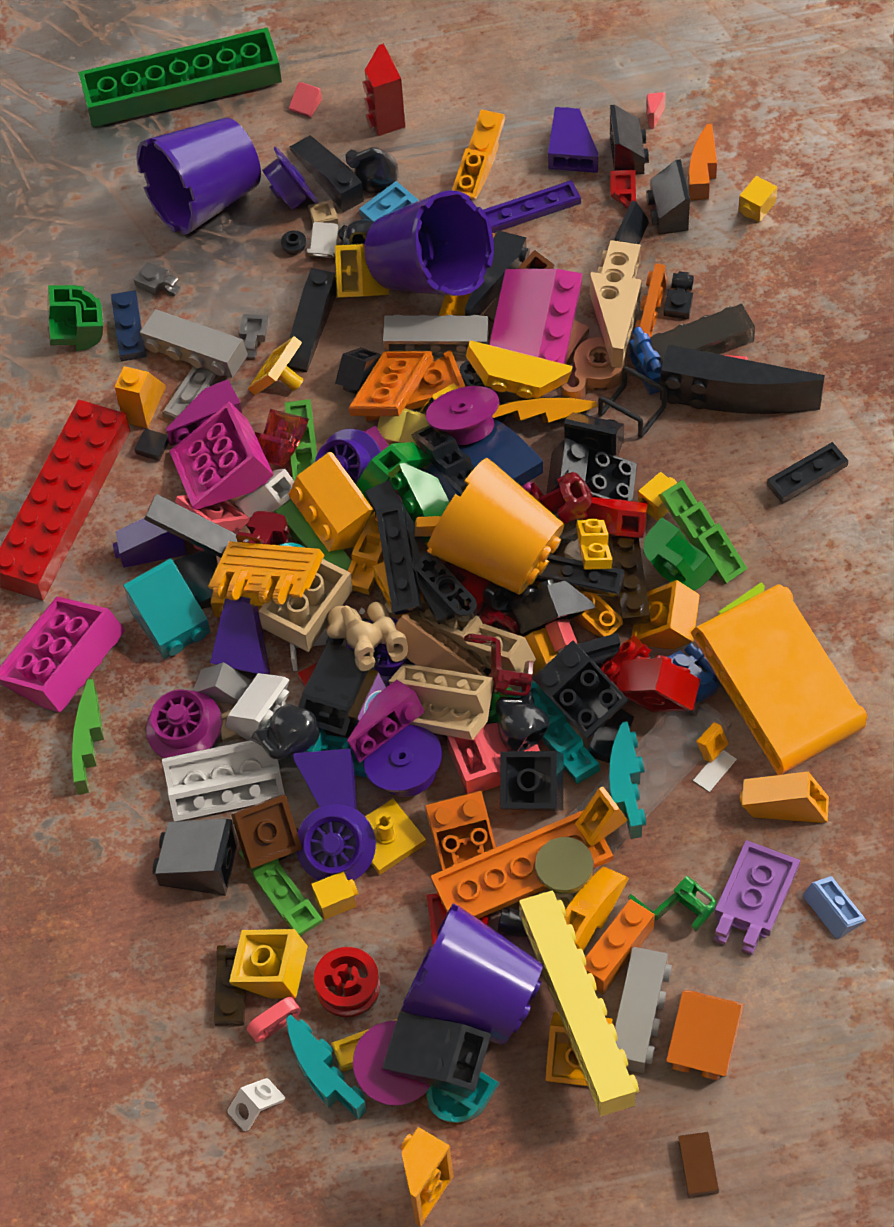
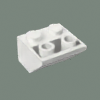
M258 673L229 713L225 726L250 741L252 734L256 730L269 727L275 711L279 707L286 705L285 700L290 693L287 690L289 679L282 676Z

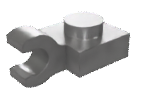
M149 262L144 265L134 278L135 286L156 295L161 289L170 295L176 296L181 289L180 286L175 285L178 282L177 277L169 275L168 270Z
M243 314L239 337L245 341L244 345L248 353L247 359H256L257 343L266 341L269 326L268 315Z

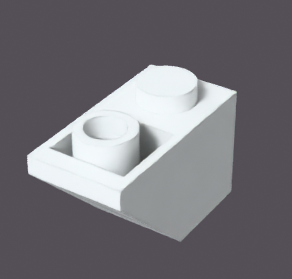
M286 469L273 470V476L269 478L266 484L237 500L235 504L240 511L250 519L256 511L273 512L291 499L288 493L294 480Z

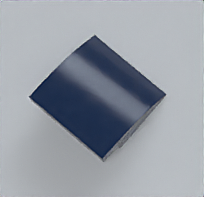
M495 419L494 428L488 436L471 444L458 445L459 449L470 457L473 467H476L482 460L488 458L520 486L543 473V460L514 431ZM431 462L421 469V471L438 478L449 502L455 494L459 497L462 495L442 476Z

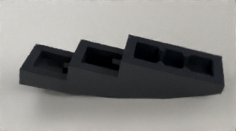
M430 425L412 433L413 440L430 458V462L462 494L468 486L465 480L475 467H473L470 457L459 449L456 439L447 432L436 430Z

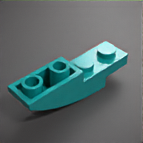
M624 722L618 730L612 748L609 791L611 798L628 820L626 823L630 839L642 837V826H646L644 810L638 809L636 802L640 800L637 786L640 785V774L645 773L642 757H637L635 749L638 748L635 731L630 732L628 722Z
M290 1014L286 1020L291 1045L296 1061L308 1084L328 1108L338 1100L359 1120L367 1112L364 1101L366 1099L365 1095L356 1086L350 1088L344 1082V1075L333 1066V1050L330 1045L322 1038L317 1040L311 1034L312 1029L304 1020L300 1019L297 1021Z

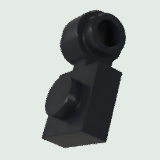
M684 271L673 273L671 288L676 290L668 289L664 316L683 319L690 318L694 292H687V290L692 291L694 275H689V272Z

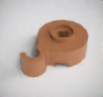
M603 337L589 338L582 342L575 350V387H570L567 383L561 385L562 398L583 400L586 390L595 391V388L606 387L607 390H610L620 384L622 381V368L611 366ZM626 355L622 368L626 366Z

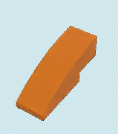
M712 124L705 126L692 152L688 183L690 200L709 199V179H716L717 157Z

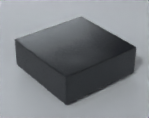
M144 428L134 448L135 454L160 461L169 443L167 434Z

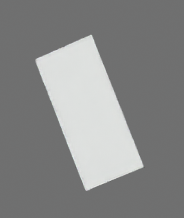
M723 750L712 763H707L693 781L710 792L737 759Z

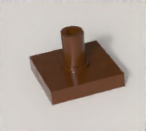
M279 795L230 813L247 868L252 869L302 850L286 795Z

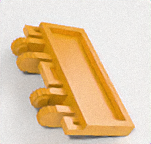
M229 541L208 587L213 590V595L216 599L225 598L227 593L228 599L237 600L244 590L246 593L259 594L258 597L261 603L267 604L273 598L274 603L283 605L289 594L291 597L302 598L304 591H309L324 554L320 549Z

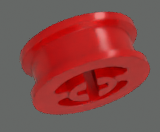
M354 947L334 949L325 954L315 968L314 985L317 998L323 1008L331 1014L340 1017L358 1016L368 1011L377 1001L380 993L378 968L373 958L365 951ZM349 967H352V970H351V978H352V981L349 980V978H350ZM357 969L364 972L367 977L361 978ZM334 986L337 995L330 992L328 987Z

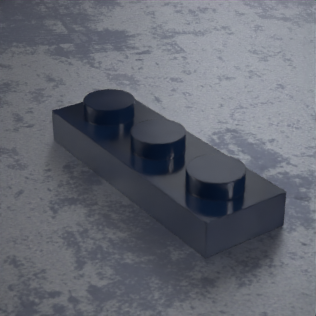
M136 290L111 294L120 360L127 361L145 358V345L140 334L142 325Z

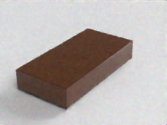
M709 1132L678 1136L688 1198L718 1194L719 1187Z

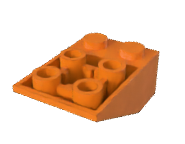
M475 791L424 805L430 833L442 871L496 848L482 791Z

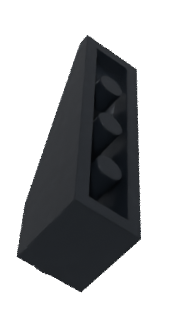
M309 135L290 146L292 153L343 213L364 202L363 187L360 179L344 162L315 138Z
M497 230L493 239L494 255L492 265L486 270L483 277L484 282L471 292L465 307V316H480L501 292L505 270L518 269L527 259L530 249L527 248L526 237Z
M315 268L310 270L290 334V338L294 336L302 342L287 364L290 369L307 372L337 296V278L334 272Z

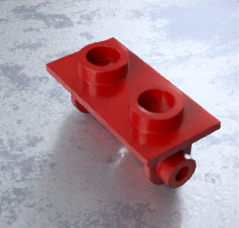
M633 634L629 640L622 643L616 655L607 661L601 670L616 686L623 660H635V657L649 659L650 656L648 654L652 650Z

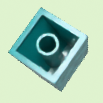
M171 558L123 585L132 615L163 659L177 655L186 646L203 640L207 634L211 633L207 617Z

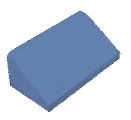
M832 876L812 882L803 894L804 899L836 939L845 936L866 921Z

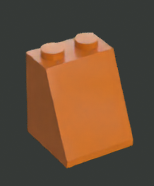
M683 990L666 1062L673 1063L672 1069L689 1073L690 1068L701 1070V1076L714 1080H719L720 1075L726 1076L745 1004L691 990Z

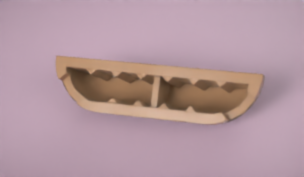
M406 614L401 616L397 622L396 630L403 633L407 639L408 653L406 658L415 665L487 677L483 671L486 666L482 661L427 620L421 618L419 621H415Z

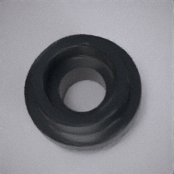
M289 231L282 236L281 246L288 254H299L306 246V237L300 231Z

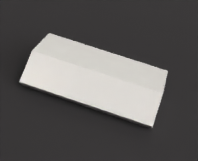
M251 740L162 759L174 822L252 806L276 796L285 795L278 760L272 759L261 745Z

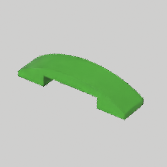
M241 850L239 851V854L245 863V859ZM278 859L252 869L248 868L265 896L290 929H295L301 936L323 923L321 916L308 898H304L280 865Z

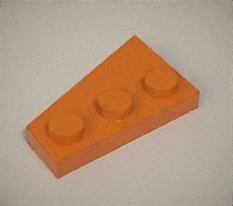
M655 263L653 271L648 272L646 286H649L647 296L643 295L640 305L643 315L641 320L637 319L635 328L641 327L643 332L649 335L650 339L652 338L657 320L655 308L661 307L663 289H666L668 283L666 266Z

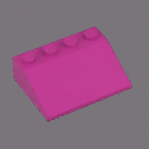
M506 269L489 345L565 364L582 286V273L561 269Z
M230 402L225 404L170 450L190 503L195 510L254 492L257 488L266 484L269 478L273 476V472L249 420Z
M57 596L1 664L0 684L42 708L60 713L69 704L79 688L85 684L94 669L101 664L102 659L118 642L125 629L108 608Z

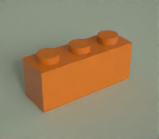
M632 899L627 902L585 957V970L587 974L592 973L597 991L603 995L630 961L633 947L640 948L654 929L655 914Z

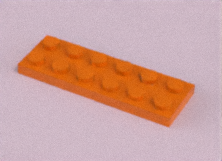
M582 810L431 875V881L446 912L454 903L479 919L548 889L538 880L535 863L536 856L541 847L552 839L569 837L584 843L591 852L594 861L593 869L613 861V854L605 838L597 844L590 846L575 825L584 811Z

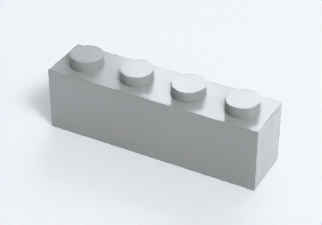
M155 309L140 331L144 345L149 351L163 353L174 360L180 359L196 368L202 367L211 370L219 376L225 375L233 378L248 356L243 339Z
M384 316V351H430L433 356H443V353L451 350L453 356L466 357L470 340L488 345V316Z
M633 947L615 1026L618 1038L615 1042L618 1049H623L628 1060V1067L626 1069L628 1071L644 1074L646 1064L652 1065L655 1047L650 1046L652 1036L658 1037L661 1019H657L656 1015L658 1009H664L667 992L662 991L664 982L669 983L672 965L667 964L668 953Z

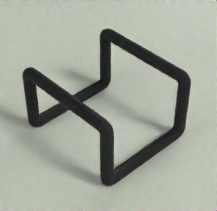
M624 366L622 368V384L610 399L602 396L598 398V415L603 416L610 407L638 421V437L642 438L667 406V389L635 370ZM627 373L662 391V404L644 428L643 419L640 416L614 403L627 386Z

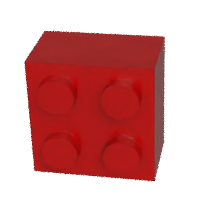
M657 655L653 659L635 657V660H623L616 687L627 699L651 712L693 711L701 679L692 675L690 669L673 664L672 659L666 656Z

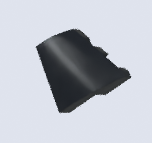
M204 550L174 560V564L201 609L212 607L213 590L208 585L218 566L217 556Z

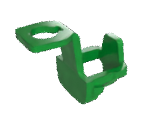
M688 875L676 886L674 893L654 911L632 894L628 896V900L632 899L655 914L654 921L659 920L679 901L698 916L691 925V929L695 932L698 931L716 908L714 897ZM697 891L711 902L705 905L695 897Z

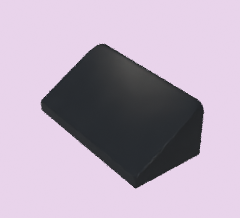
M636 201L630 203L615 236V241L640 244L649 220Z
M622 708L617 711L594 733L588 752L595 759L610 763L613 744L621 724L628 722L630 729L634 716Z

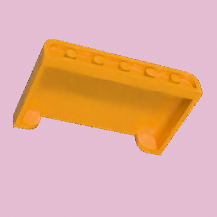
M777 584L700 624L690 632L777 775H783L861 732L866 727V720L868 718L866 711L857 704L794 603L793 595L787 587Z

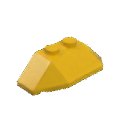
M471 340L469 341L466 353L467 359L485 386L491 387L498 392L508 391L516 393L518 396L526 399H537L567 383L573 367Z

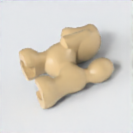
M373 602L369 605L367 613L374 622L373 624L362 621L359 613L349 606H336L329 611L327 618L330 625L326 633L333 639L346 638L347 644L354 649L355 663L359 670L366 671L374 667V648L381 643L386 644L392 661H401L407 656V639L403 633L396 630V626L393 620L389 618V611L384 604Z

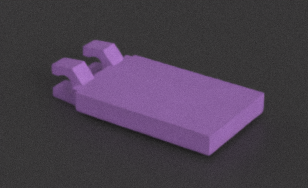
M746 840L715 909L716 920L719 921V924L715 931L714 941L725 945L732 926L747 932L743 940L742 952L753 955L759 938H766L767 935L770 936L799 868L800 860Z

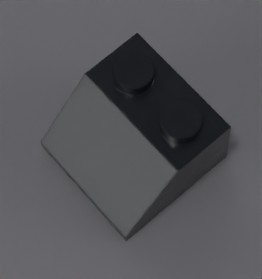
M610 105V145L614 171L635 170L636 174H644L645 163H649L648 148H643V144H646V130L641 129L639 118L616 105Z
M678 159L651 178L650 190H646L647 204L653 207V210H650L652 225H657L659 235L689 231L690 197L681 159Z
M573 412L565 419L564 437L619 456L624 441V424L612 419L605 420L589 414Z
M553 579L538 584V590L536 591L533 588L519 594L520 599L510 603L521 634L543 629L555 620H571L595 608L591 600L568 582L554 583Z
M558 751L501 752L500 809L563 811V753Z

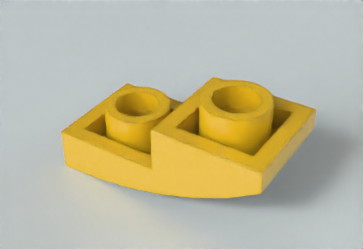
M577 520V535L584 569H611L612 556L608 547L609 535L604 520Z

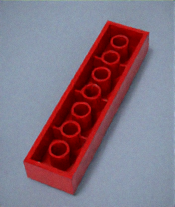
M78 399L0 547V588L44 601L130 433L126 413Z

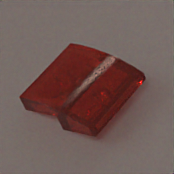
M270 409L264 433L255 432L268 463L282 467L286 464L297 449L306 430L309 418Z

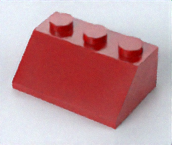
M383 43L377 47L364 70L365 81H362L365 94L367 95L364 98L365 106L369 112L366 114L367 123L370 128L374 127L378 136L406 127L402 80Z

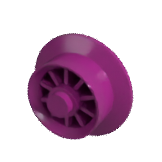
M467 386L454 389L441 395L431 403L426 412V419L432 428L445 431L455 438L457 445L471 444L485 438L493 430L495 423L492 415L498 409L499 398L496 392L487 387Z
M184 689L167 692L155 702L147 720L146 736L148 743L153 751L162 758L211 749L221 733V712L214 700L203 693Z
M396 1020L373 1026L361 1037L354 1051L353 1070L359 1086L369 1097L377 1102L396 1106L417 1100L430 1088V1085L382 1070L396 1024Z

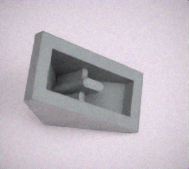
M223 662L200 670L193 691L203 693L217 702L236 705L252 681Z

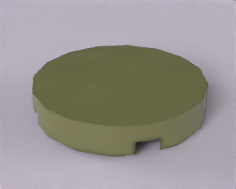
M559 837L544 844L536 856L535 863L538 880L542 885L544 884L548 887L550 891L553 890L554 893L570 894L581 890L588 880L591 879L594 867L590 850L584 843L569 837Z

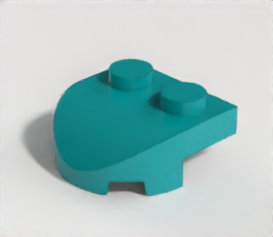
M481 1071L475 1092L468 1098L430 1086L426 1091L428 1106L442 1120L454 1123L467 1122L475 1119L483 1112L500 1082Z

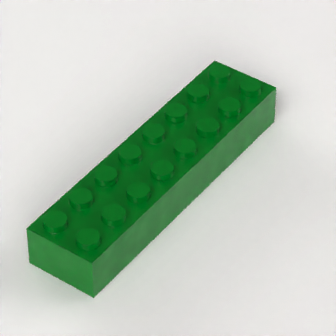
M268 27L78 72L92 127L282 82L279 60Z

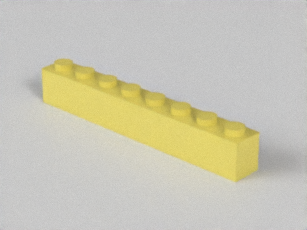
M553 890L519 900V916L535 956L543 964L542 973L600 1117L635 1106L636 1093H639L638 1083L634 1075L629 1076L626 1054L623 1049L619 1050L615 1041L618 1038L615 1027L612 1023H607L605 1003L602 998L597 999L595 979L592 973L587 974L585 970V955L581 948H576L574 943L576 941L575 931L571 924H566L564 919L566 911L562 900L557 901Z

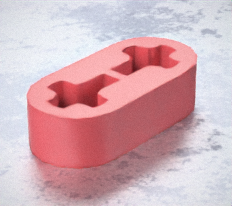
M287 997L253 1019L247 1026V1031L255 1042L264 1041L287 1025L286 1018L290 1014L296 1019L301 1012V1008L292 997Z

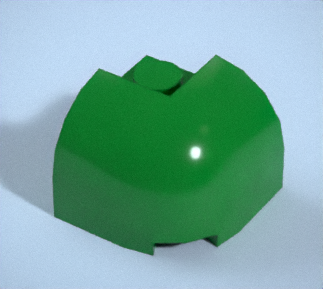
M48 285V331L50 345H75L76 351L87 350L97 345L103 336V316L100 299L85 291L83 286Z
M662 517L651 528L645 538L643 546L645 556L657 572L670 582L678 580L694 591L703 586L718 570L708 555L690 544L679 528Z

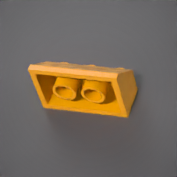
M332 452L325 454L298 474L288 493L292 502H294L329 552L355 547L373 511L372 506Z
M418 1127L413 1135H407L400 1150H402V1160L415 1223L421 1227L453 1179L454 1174L450 1146Z

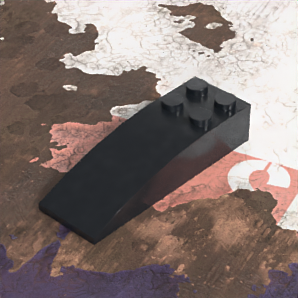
M668 345L661 368V385L667 389V402L670 404H682L696 409L744 414L796 413L820 410L825 375ZM660 390V400H662V391H661V390Z

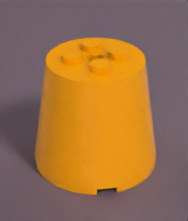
M485 458L466 478L465 483L468 486L459 497L455 494L430 537L427 552L512 592L521 594L529 584L531 585L535 581L538 574L541 575L549 563L547 560L550 553L553 554L561 542L559 537L564 529V523L493 461Z

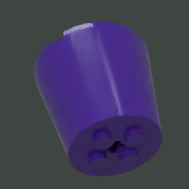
M222 118L148 138L142 141L137 148L138 172L144 174L147 186L143 188L152 207L172 231L177 232L180 230L182 235L188 234L256 188L261 181V166L256 149L245 130L231 118Z
M449 190L438 192L383 215L374 221L366 236L365 259L368 269L381 286L392 291L448 296L469 294L484 282L483 277L493 261V234L486 214L481 207H476L469 200L470 196L467 194Z
M452 903L437 931L439 936L433 948L429 947L400 1011L476 1028L490 1033L489 1041L504 1046L512 1032L516 1033L521 1023L524 1022L531 1008L529 1004L532 998L536 996L542 983L538 979L543 964L466 910Z

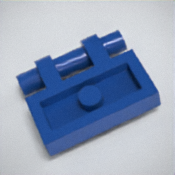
M637 327L632 331L635 339L629 341L628 356L638 373L660 384L661 357L657 351L653 350L649 335L644 333L641 327ZM642 381L649 395L659 392V389Z
M690 643L684 650L689 657L679 650L668 656V658L672 659L673 664L690 669L692 675L701 679L695 699L699 703L715 694L719 688L716 681L720 684L721 682L701 649ZM700 665L703 669H705V670L707 671V673H705V672H704L700 667H698V666Z

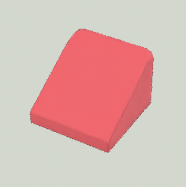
M299 82L289 110L311 118L322 101L321 90L315 86Z
M664 92L651 93L646 96V114L650 129H654L665 109Z
M569 619L555 620L545 626L555 652L563 650L572 640L577 643Z

